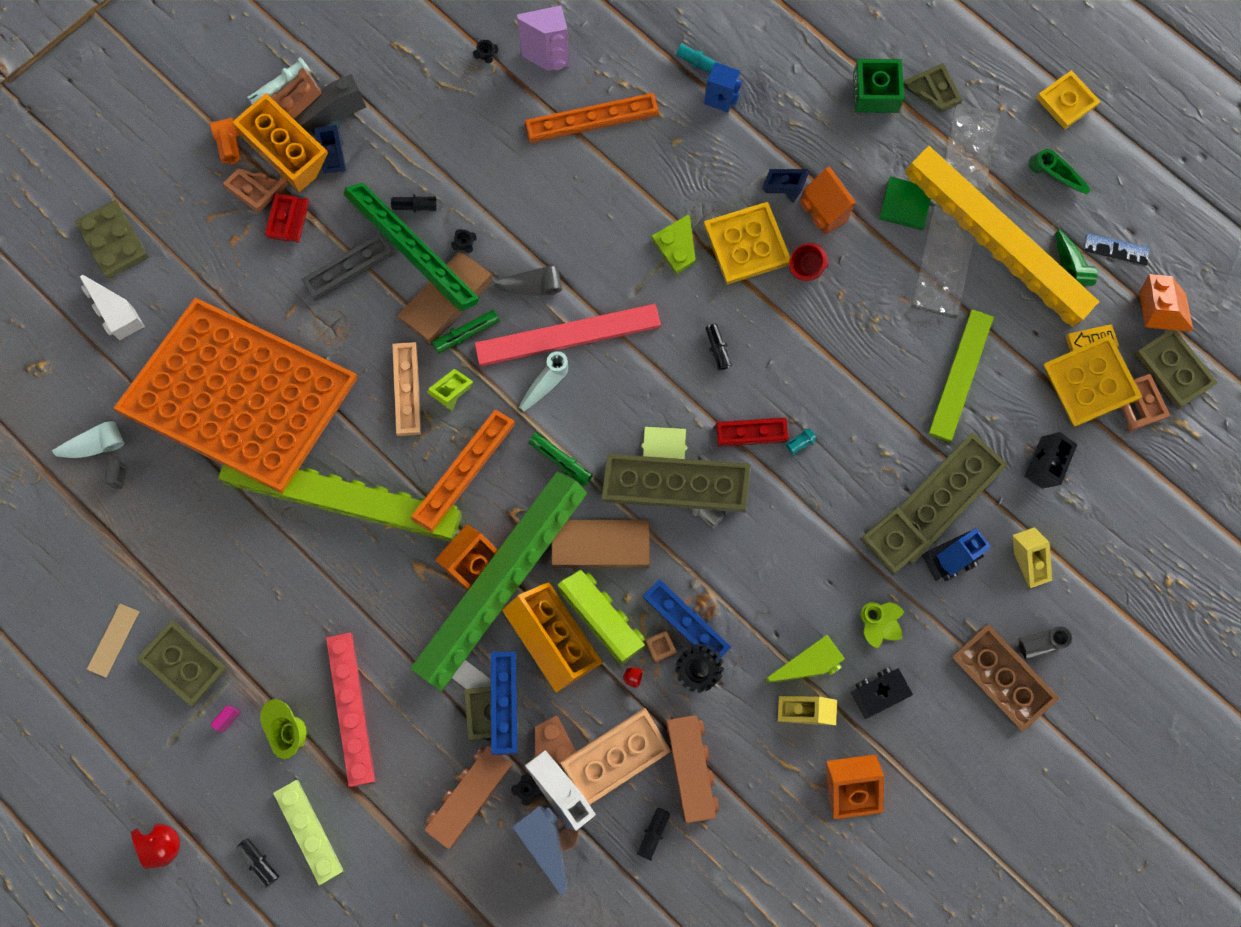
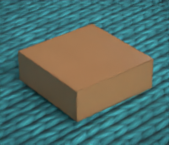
M667 630L644 640L654 664L677 654Z

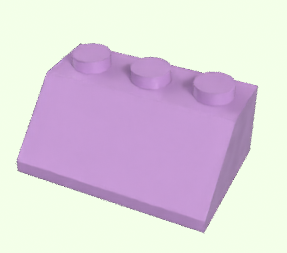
M561 5L517 14L521 56L547 71L561 70L564 67H568V31Z

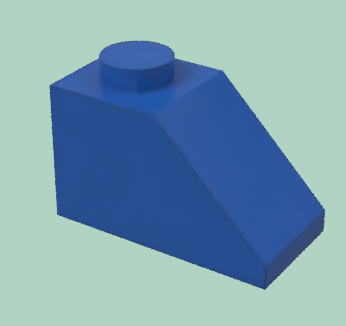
M975 528L936 556L940 560L942 568L952 576L989 550L991 546L979 530Z

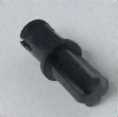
M413 194V197H392L391 208L392 210H413L414 213L422 210L437 211L436 196L421 197Z
M717 324L706 326L705 329L711 344L709 350L715 357L718 370L721 371L732 367L733 365L726 348L727 343H723Z
M662 808L656 809L648 830H644L646 834L637 855L652 861L659 840H663L662 833L670 817L668 811Z
M248 838L238 844L236 849L250 866L249 870H253L266 888L280 877L266 861L267 856H262Z

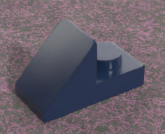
M338 125L314 128L316 141L328 151L322 165L323 174L346 171L342 149L344 144Z
M770 169L762 189L766 193H785L790 201L794 203L804 187L809 170Z

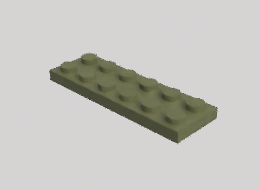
M973 432L899 507V510L930 543L908 562L910 565L915 563L1008 465Z
M608 454L601 499L603 502L746 513L751 464Z

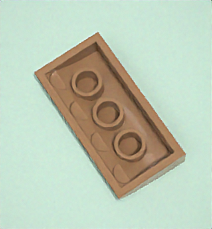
M458 252L446 264L477 296L493 282L490 272L461 252ZM429 282L396 317L431 346V341L438 339L465 310L459 311Z
M568 520L552 541V568H649L650 566L649 520Z
M987 623L952 656L960 667L1022 732L1060 699Z

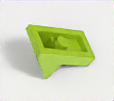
M453 369L431 386L427 393L444 407L453 411L457 399L471 388L473 381L456 369Z

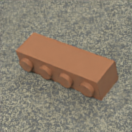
M697 715L667 720L666 724L684 823L716 818L715 812H719L717 796L712 797L711 786H715L712 770L707 771L706 761L710 760L708 747L702 744L701 735H705L703 721L698 720Z
M489 745L486 749L481 747L473 757L474 765L470 770L467 768L463 770L457 779L460 782L454 791L452 789L448 790L441 800L444 803L438 812L434 810L425 821L428 824L425 831L447 849H451L514 765L502 755H492Z

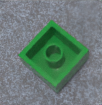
M902 59L857 60L853 70L854 112L899 113L904 101Z

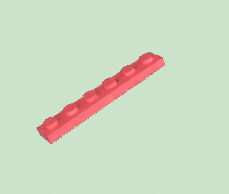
M350 632L326 637L348 785L353 787L376 782L353 634Z

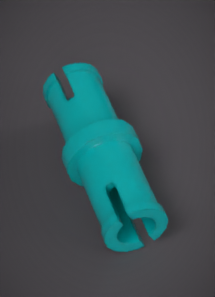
M681 43L676 53L677 57L693 64L692 67L695 69L698 67L708 73H711L716 62L705 56L701 50L698 52Z

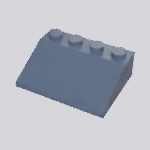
M539 806L515 824L513 829L560 895H563L568 888L559 827L556 824L559 819L551 808L545 809L544 806Z

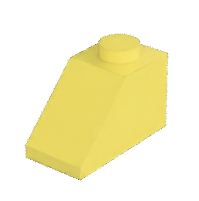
M1035 527L1014 534V555L1028 587L1033 588L1052 581L1050 542Z
M779 696L778 722L836 725L837 700L824 697Z

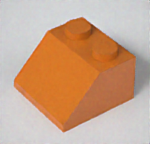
M830 166L825 168L803 190L800 198V204L804 211L810 213L815 226L822 230L825 235L848 222L856 203Z
M1149 274L1139 291L1145 327L1191 332L1193 326L1186 293L1173 276Z
M466 524L435 561L469 590L498 549L479 531Z
M876 754L826 761V780L834 820L883 813L884 774Z

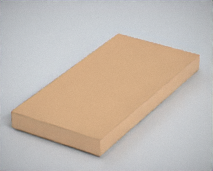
M643 708L559 763L568 778L583 794L589 805H591L670 753L671 749L647 709Z

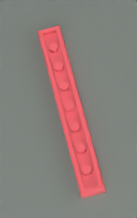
M656 304L475 342L479 365L482 367L661 328Z

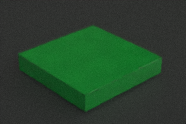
M890 176L879 220L923 231L931 199L917 184Z

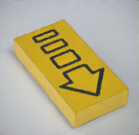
M1112 324L1068 333L1065 336L1070 352L1110 334L1116 346H1119Z

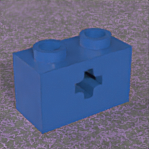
M715 62L707 80L704 104L729 113L731 106H736L740 95L739 90L742 81L739 80L740 70Z

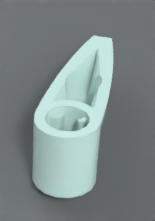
M556 351L547 357V365L534 380L519 406L523 412L542 399L566 376L568 360L564 353ZM554 363H562L560 368L558 366L557 368L553 367Z
M108 421L72 438L53 449L52 452L57 457L82 458L117 450L124 446L125 443L116 422Z

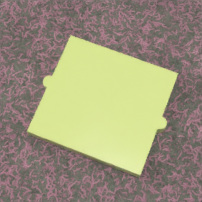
M645 427L644 443L641 445L642 449H644L643 456L685 459V451L688 448L685 445L686 429Z

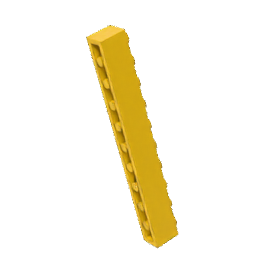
M930 146L906 169L904 173L912 183L917 184L930 199L938 203L946 214L951 215L962 229L967 230L975 237L980 245L987 248L996 260L1001 261L1012 275L1023 281L1031 292L1036 293L1047 307L1052 308L1060 315L1065 323L1074 327L1100 302Z

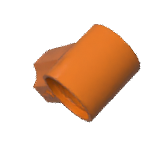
M233 117L210 122L214 140L217 142L220 160L223 164L229 165L236 164L241 160L237 141L239 134L232 123Z

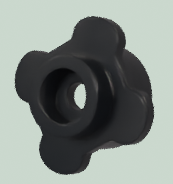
M480 40L476 46L477 50L473 51V56L475 59L480 58L484 60L485 63H492L493 56L499 49L496 44L489 40Z
M458 229L455 232L451 247L453 250L459 249L467 254L471 253L477 236L474 232L470 233L468 230Z
M529 774L523 775L521 781L511 788L512 794L517 795L525 806L530 805L532 799L541 793L540 788ZM525 787H527V788L529 789L528 792H525V791H524V788H525Z

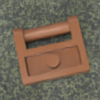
M303 67L288 85L278 94L274 93L271 96L293 119L322 94L312 76Z
M1151 374L1134 379L1142 395V399L1134 402L1142 419H1136L1130 404L1121 407L1128 423L1126 426L1129 432L1171 416Z

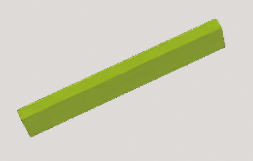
M974 309L970 311L928 435L949 443L952 441L994 319L993 316Z

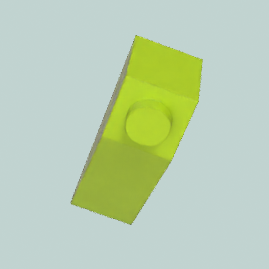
M826 635L764 680L769 684L822 676L827 672L831 676L842 668L839 663L845 658L829 636Z

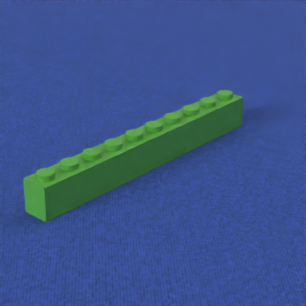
M558 471L555 473L410 668L412 671L442 692L586 496L587 492L576 480Z

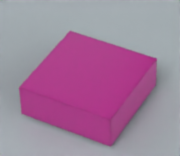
M226 705L211 722V726L216 731L225 732L241 712L233 706Z

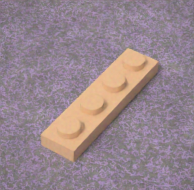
M416 342L392 344L397 436L421 435Z

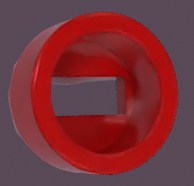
M637 667L627 668L623 675L625 683L630 687L638 688L643 676V669Z

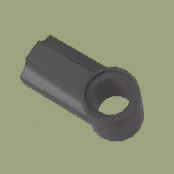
M1058 626L1018 638V646L1021 654L1027 659L1064 649L1072 643L1073 638L1070 630L1066 627ZM1055 632L1059 633L1062 637L1060 645L1053 640Z

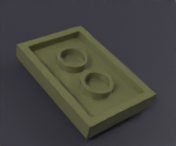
M116 200L74 221L107 279L149 258Z
M1177 330L1167 331L1135 353L1177 409H1180L1218 383Z
M173 620L165 626L137 657L144 666L191 707H194L228 669Z

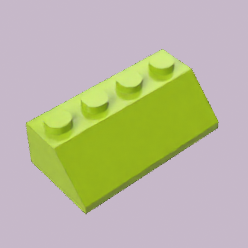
M579 570L557 584L559 593L616 661L623 666L645 647L643 643L645 638L638 629L632 630L627 624L629 619L620 609L616 611L612 607L611 603L613 600L605 591L600 593L595 587L597 581L589 572L584 574L582 570Z

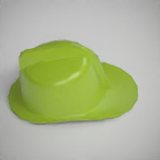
M278 699L267 701L260 712L262 728L273 753L281 759L291 758L296 754L298 748L305 745L306 726L299 717L293 716L292 711L283 701Z

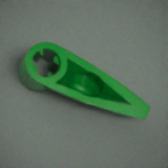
M1044 149L1030 157L1029 167L1033 172H1045L1058 182L1086 195L1091 190L1081 176L1053 150Z
M1058 229L1055 235L1062 267L1082 286H1094L1098 278L1096 267L1088 266L1076 245L1062 230Z

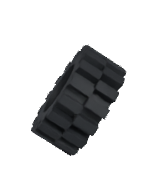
M695 644L679 656L680 658L676 662L678 667L675 669L676 673L680 674L677 678L679 681H684L682 686L685 688L690 686L689 691L693 692L695 689H697V693H702L704 690L708 691L721 679V674L724 671V667H721L723 659L719 660L718 656L720 654L718 651L714 653L713 647L706 648V644H701L700 646ZM700 659L708 665V674L706 676L699 677L692 672L691 664L693 660Z

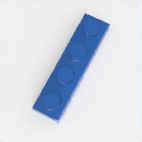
M660 579L643 595L642 598L690 644H698V646L706 644V648L713 647V652L716 653L718 651L720 654L718 656L719 660L731 648L720 635Z
M516 651L491 652L492 755L518 754Z

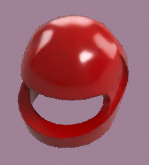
M805 243L793 251L788 266L790 273L796 279L813 281L822 275L828 267L829 260L826 251L820 245Z
M154 824L153 831L148 835L141 834L138 828L131 831L137 856L144 869L167 866L177 857L180 850V838L172 827L165 824Z

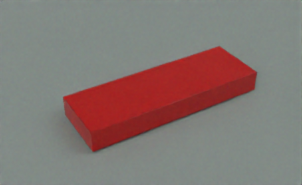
M786 417L716 422L715 424L718 447L784 443L789 441Z

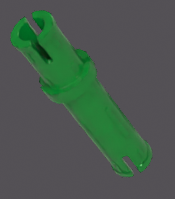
M492 309L457 329H450L449 333L431 342L437 353L440 354L455 345L460 346L462 341L499 323L500 319L495 310ZM485 321V323H483V324H481V325H479V326H477V327H475V328L469 330L470 328H472V327H474V326H476V325H478V324H480V323H482V322ZM463 333L462 335H460V336H458V337H456V338H454V339H452V340H450V341L447 342V340H449V339H451V338H453V337H455V336H457V335Z
M538 432L534 433L530 438L529 445L560 467L562 473L565 475L569 474L581 483L582 486H586L593 477L592 473L577 463L576 458H570Z

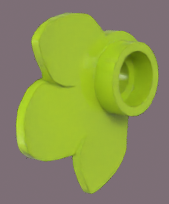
M870 602L864 605L861 609L860 617L865 624L863 634L867 642L872 647L879 648L883 639L890 641L902 639V630L897 619L904 614V610L891 602L883 605ZM869 611L876 613L875 619H871L868 616Z

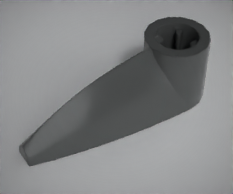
M556 266L543 267L494 281L495 288L514 294L553 295L562 291L559 271Z

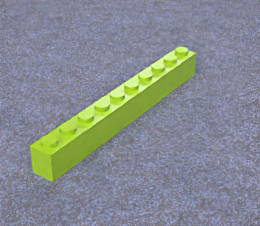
M224 465L218 477L223 484L449 542L456 537L462 519L460 510H457L458 507L453 505L431 533L411 519L412 514L425 499L424 497L417 500L411 498V495L405 492L398 491L397 494H393L381 486H374L373 489L365 487V483L357 480H351L350 483L342 481L341 477L333 474H328L327 477L321 476L318 471L305 468V471L298 470L283 494Z

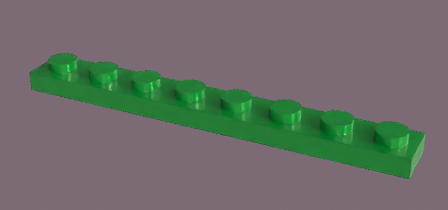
M363 182L345 187L343 195L459 311L477 305L479 297Z

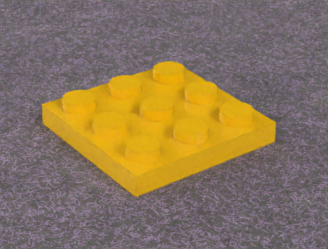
M768 202L704 221L705 231L726 285L788 266L790 255Z
M1111 334L1043 364L1073 428L1142 399V395Z

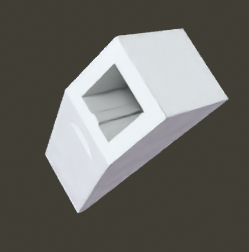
M80 276L84 283L81 288L88 298L92 297L94 301L92 308L99 317L102 316L105 320L102 325L109 335L113 334L116 338L122 340L145 327L135 309L126 299L88 277Z
M546 750L524 765L566 829L577 831L596 815L583 794Z

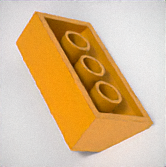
M267 93L232 121L239 136L299 193L316 179L328 151Z
M550 582L518 595L502 609L556 693L573 684L603 663Z

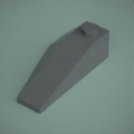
M353 74L332 81L321 89L322 94L294 120L309 132L316 127L324 126L367 108Z

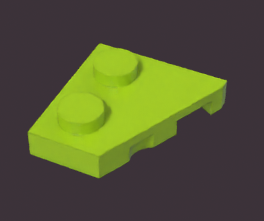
M689 215L652 235L651 240L676 275L695 264L696 259Z

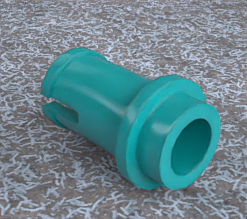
M810 428L807 430L802 429L801 434L785 442V445L794 456L808 445L813 446L817 437Z

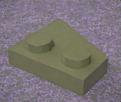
M944 63L904 80L905 88L941 113L962 104V98Z

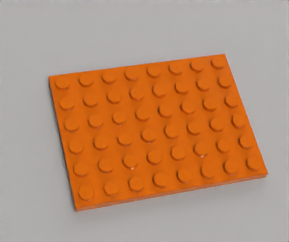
M195 297L114 406V410L116 413L283 494L357 381L358 376L346 368Z

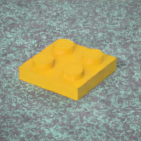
M1072 70L1041 91L1036 97L1065 130L1095 109L1101 102Z

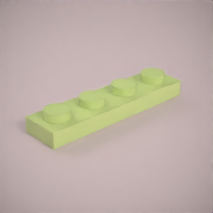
M295 780L274 792L273 794L318 884L322 885L344 872L299 781Z

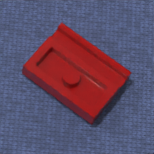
M275 193L265 236L269 239L300 243L309 206L308 198L301 199L297 196Z

